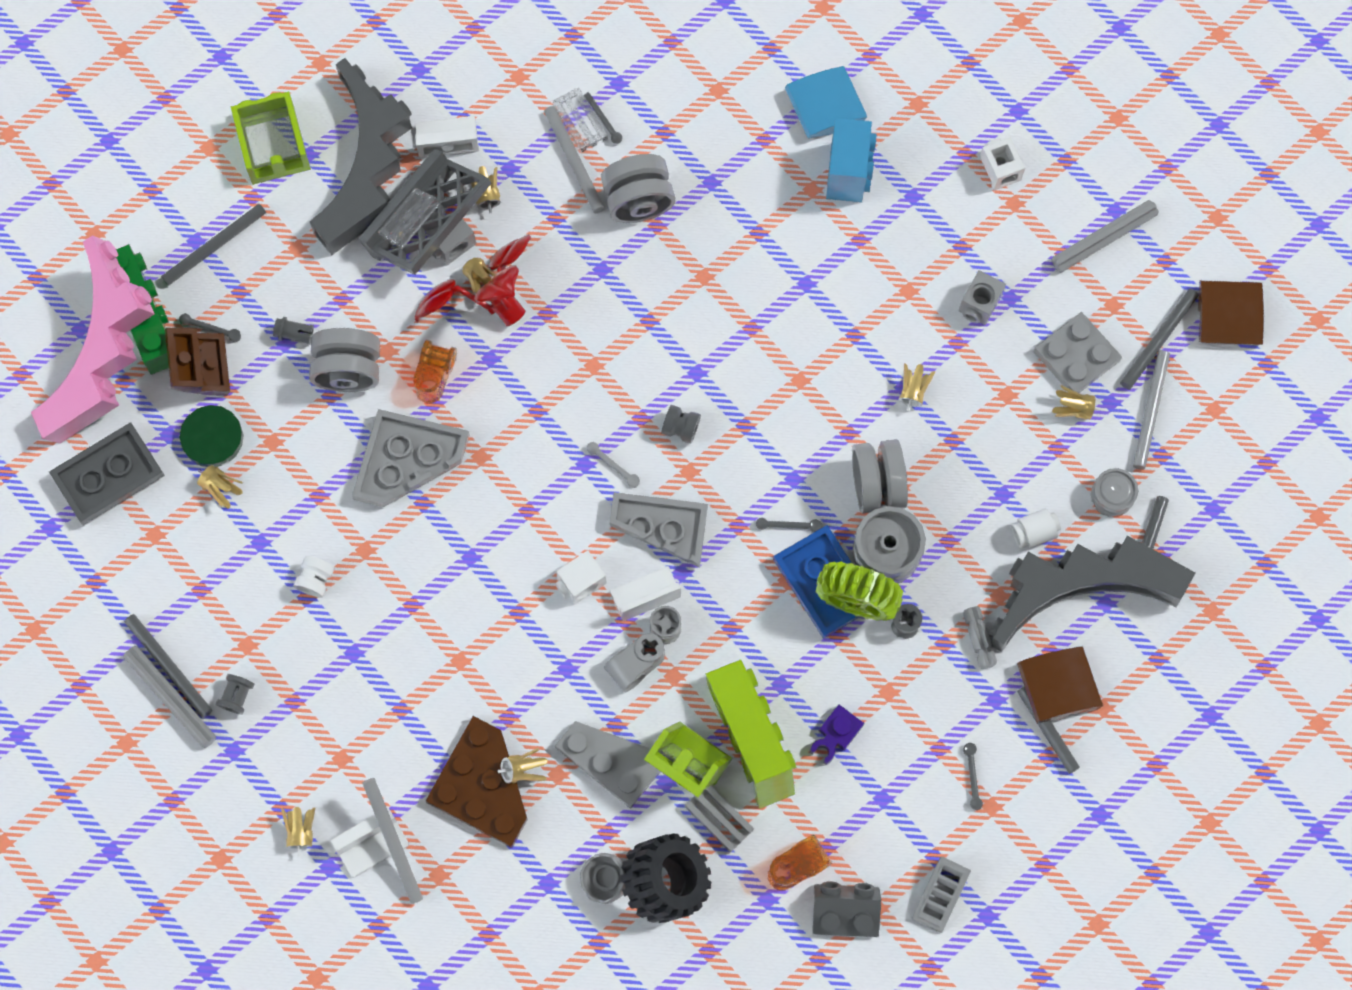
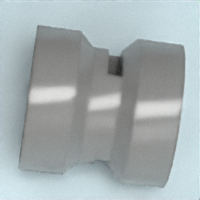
M670 606L656 608L650 616V633L660 637L663 644L675 642L681 633V616L679 612Z

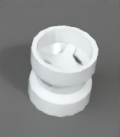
M305 556L302 563V574L296 577L293 586L303 593L323 598L327 589L325 586L326 580L332 577L335 567L316 557Z

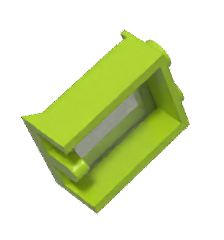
M289 91L285 93H272L265 98L254 101L245 100L238 105L230 106L246 170L252 185L311 170Z
M680 721L663 729L644 758L646 762L698 798L706 788L712 784L716 785L733 759Z

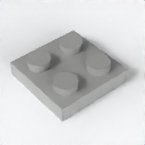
M1082 311L1036 346L1033 351L1063 386L1077 393L1082 392L1122 359L1119 352Z

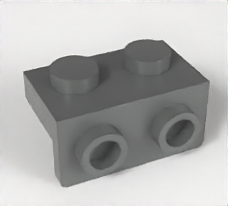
M833 881L814 885L813 934L879 937L881 915L879 887H874L868 883L846 886Z

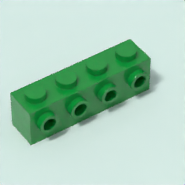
M130 244L116 249L118 253L116 258L120 267L127 273L130 279L129 283L144 287L152 299L150 305L155 314L130 331L143 363L149 373L153 375L169 368L165 337L166 328L164 325L169 320L163 306L157 307L154 301V297L158 296L152 279L146 280L143 271L147 270V266L140 252L135 254Z

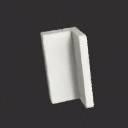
M474 116L417 122L415 124V138L419 158L428 157L434 149L443 152L444 155L479 151Z
M666 566L610 590V594L622 621H626L680 598L681 587L679 583H676L669 566Z
M386 807L401 845L405 849L409 846V842L392 812ZM375 814L330 840L353 878L391 857Z

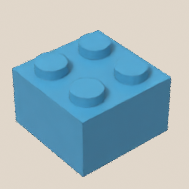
M835 118L826 199L862 203L864 192H870L874 169L873 155L877 133H871L872 121Z

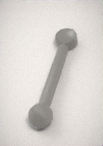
M590 442L587 445V451L590 454H596L627 479L629 487L636 488L639 485V477L635 474L630 475L599 449L597 443Z

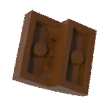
M1199 280V342L1263 345L1264 300L1262 283Z
M166 327L165 337L171 389L194 394L227 396L230 393L224 333H198L197 328Z
M1083 646L1038 655L1017 663L1036 723L1065 719L1071 714L1096 711L1103 706Z

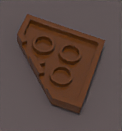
M472 716L429 793L426 803L513 848L528 818L517 782L506 783L502 774L498 773V770H501L503 758L509 757L502 731Z

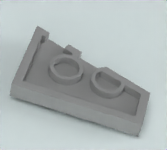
M614 492L610 526L700 568L708 504Z
M577 721L572 724L555 745L559 752L630 809L661 772L644 760L650 748ZM665 754L671 760V756Z

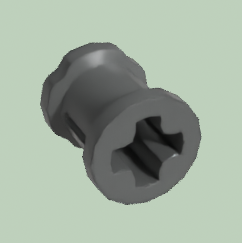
M912 604L901 605L891 624L893 633L897 637L904 639L914 637L922 623L921 611ZM902 616L906 620H913L911 627L907 623L903 625L900 623Z
M227 674V685L222 698L216 701V706L243 715V704L249 689H253L255 684L240 676ZM236 688H238L236 697L234 700H232Z

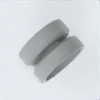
M639 154L623 158L604 169L601 173V181L604 193L609 196L607 203L613 220L621 223L642 222L658 217L674 206L676 198L672 184L667 181L669 179V172L664 158L654 154Z
M352 328L324 329L312 335L310 352L312 357L316 359L310 363L309 379L313 385L331 391L358 392L375 388L379 384V366L375 363L380 357L379 337L373 333Z
M899 440L881 441L877 456L874 447L870 443L854 444L852 446V469L860 512L862 514L870 513L880 508L882 496L886 506L906 508L908 504L907 472Z
M886 506L873 510L864 516L857 527L852 550L855 565L873 569L875 572L884 574L885 577L892 578L896 583H902L914 574L924 554L926 537L923 526L915 515L903 508ZM886 543H887V544H891L893 547H892V548L886 547Z

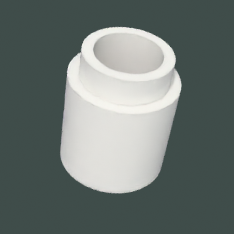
M1043 509L1017 519V523L1011 525V530L1019 548L1025 546L1032 548L1056 539L1058 537L1057 531L1061 530V525L1055 512L1050 513L1048 509Z

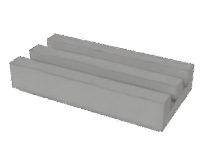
M712 786L706 788L699 798L694 795L685 804V808L730 853L754 830ZM707 793L744 829L741 833L704 797ZM698 802L735 837L732 842L695 807Z

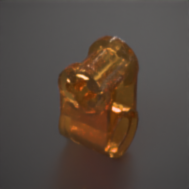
M430 340L424 342L419 363L413 377L415 392L420 401L431 404L437 402L442 397L448 377L456 361L457 348L451 347L447 349L436 346ZM426 381H433L436 383L435 386L430 389H424L421 387V385Z
M815 834L811 835L772 861L768 871L769 884L774 889L786 891L803 880L825 870L832 864V861ZM778 867L783 871L790 870L787 880L784 876L779 878L776 876Z

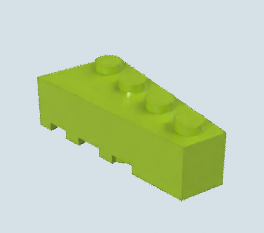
M740 659L705 673L708 689L724 726H729L727 731L735 753L740 752L742 755L740 756V761L748 783L754 782L755 800L759 809L795 795L792 771L797 768L790 750L784 751L780 742L784 740L777 722L771 724L767 716L771 711L765 696H758L754 688L758 686V682L751 668L746 670Z

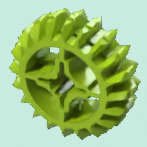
M842 561L825 564L819 573L815 592L821 600H824L828 605L834 606L835 609H840L857 617H864L867 620L887 621L894 619L903 600L902 595L904 591L892 578L885 577L884 574L875 572L873 569H867L852 563L846 564Z

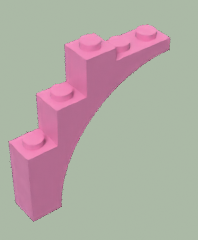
M93 235L83 241L89 259L93 282V306L87 337L76 363L66 379L44 403L31 412L42 439L56 443H62L119 406L115 397V387L108 378L137 360L132 350L134 348L133 342L126 332L155 314L150 305L152 299L148 291L142 286L129 283L130 279L127 273L120 267L117 261L118 253L113 244Z

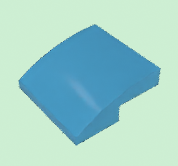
M844 66L808 75L785 86V90L808 139L833 134L835 118L865 121L868 117Z

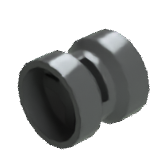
M671 404L667 411L661 434L669 437L677 434L682 441L691 444L696 435L701 414L693 411L682 413L680 407Z

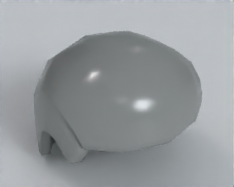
M599 853L585 862L580 872V882L582 889L590 900L608 904L623 896L622 889H625V884L621 883L620 875L625 874V871L621 868L623 861L613 854Z

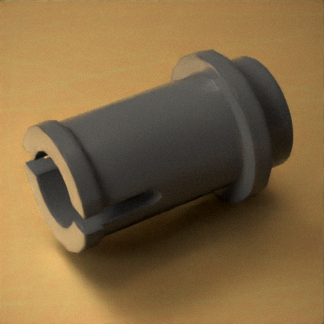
M287 317L282 319L276 318L273 336L278 337L279 341H283L284 338L310 345L311 335L308 334L313 335L314 325L288 321Z

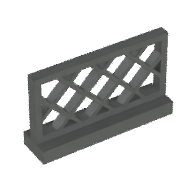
M434 149L358 240L373 258L379 261L384 259L416 275L492 183L488 177L447 159L443 152ZM455 172L456 179L448 181ZM477 182L472 190L464 192V185ZM457 188V195L444 199V192ZM437 195V202L428 204ZM457 204L458 207L453 213L445 215L444 208ZM438 211V218L425 222L426 214ZM418 217V224L409 227L412 224V222ZM438 227V231L434 236L425 238V231ZM418 234L419 241L406 245V237ZM399 240V247L390 250L396 241ZM419 250V254L411 263L406 261V254Z

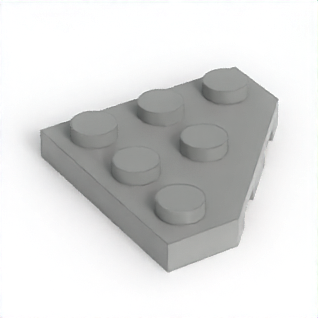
M378 409L352 494L353 500L385 507L462 463L470 436L469 431Z

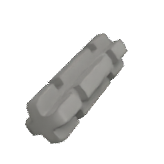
M979 606L967 608L964 610L963 616L966 624H969L968 632L974 651L978 653L977 661L981 669L991 668L997 664V659L994 651H991L993 646L986 624L981 621L983 618Z

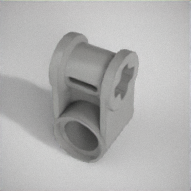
M652 633L644 634L626 649L613 656L606 663L604 669L623 692L626 693L637 686L646 675L664 661V644L657 635ZM647 645L650 648L655 647L656 655L652 656L650 653L645 655L644 647Z

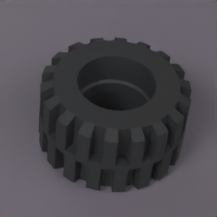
M675 833L665 834L635 845L634 849L630 850L626 855L628 860L622 863L621 868L625 871V874L620 875L621 883L625 884V889H622L624 897H629L628 905L630 908H636V914L639 917H647V921L652 923L658 921L659 923L669 922L694 914L693 912L699 911L703 907L702 902L707 901L709 897L706 890L711 889L712 881L708 880L711 870L710 867H706L705 862L707 858L705 854L701 855L699 853L700 847L696 843L690 844V838L686 836L680 837L679 834ZM662 866L670 877V891L662 879Z

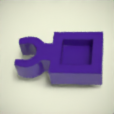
M838 704L819 729V732L825 738L815 741L811 746L810 753L813 755L821 747L827 749L828 756L824 759L823 763L825 765L829 764L834 758L835 747L839 746L845 751L865 723Z

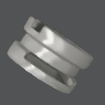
M1119 468L1108 469L1102 472L1093 484L1090 493L1091 502L1094 503L1096 510L1102 515L1108 517L1121 516L1127 513L1136 501L1139 492L1138 483L1134 476L1126 470Z

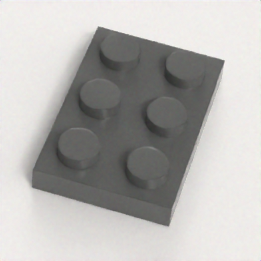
M131 422L49 471L83 526L165 476Z

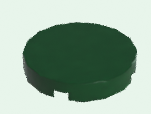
M208 405L197 408L186 417L181 425L179 439L183 451L192 462L202 467H209L211 465L218 467L227 461L230 462L237 456L242 447L244 434L239 420L231 411L222 406Z

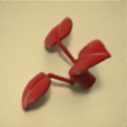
M530 234L509 242L493 255L488 267L490 270L497 269L498 273L491 281L482 286L476 295H473L459 285H455L456 281L454 279L444 281L431 289L422 299L415 314V321L418 323L419 318L439 310L455 293H460L487 309L491 315L496 313L506 326H511L519 321L526 312L514 297L515 282L519 269L516 265L507 268L506 265L515 262L523 253L529 240H531Z

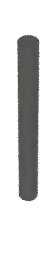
M260 204L250 209L161 276L168 286L265 215V209Z
M1187 290L1120 382L1124 388L1131 390L1198 298L1199 294L1195 290Z
M132 614L124 621L125 624L202 718L210 715L213 711L137 616Z

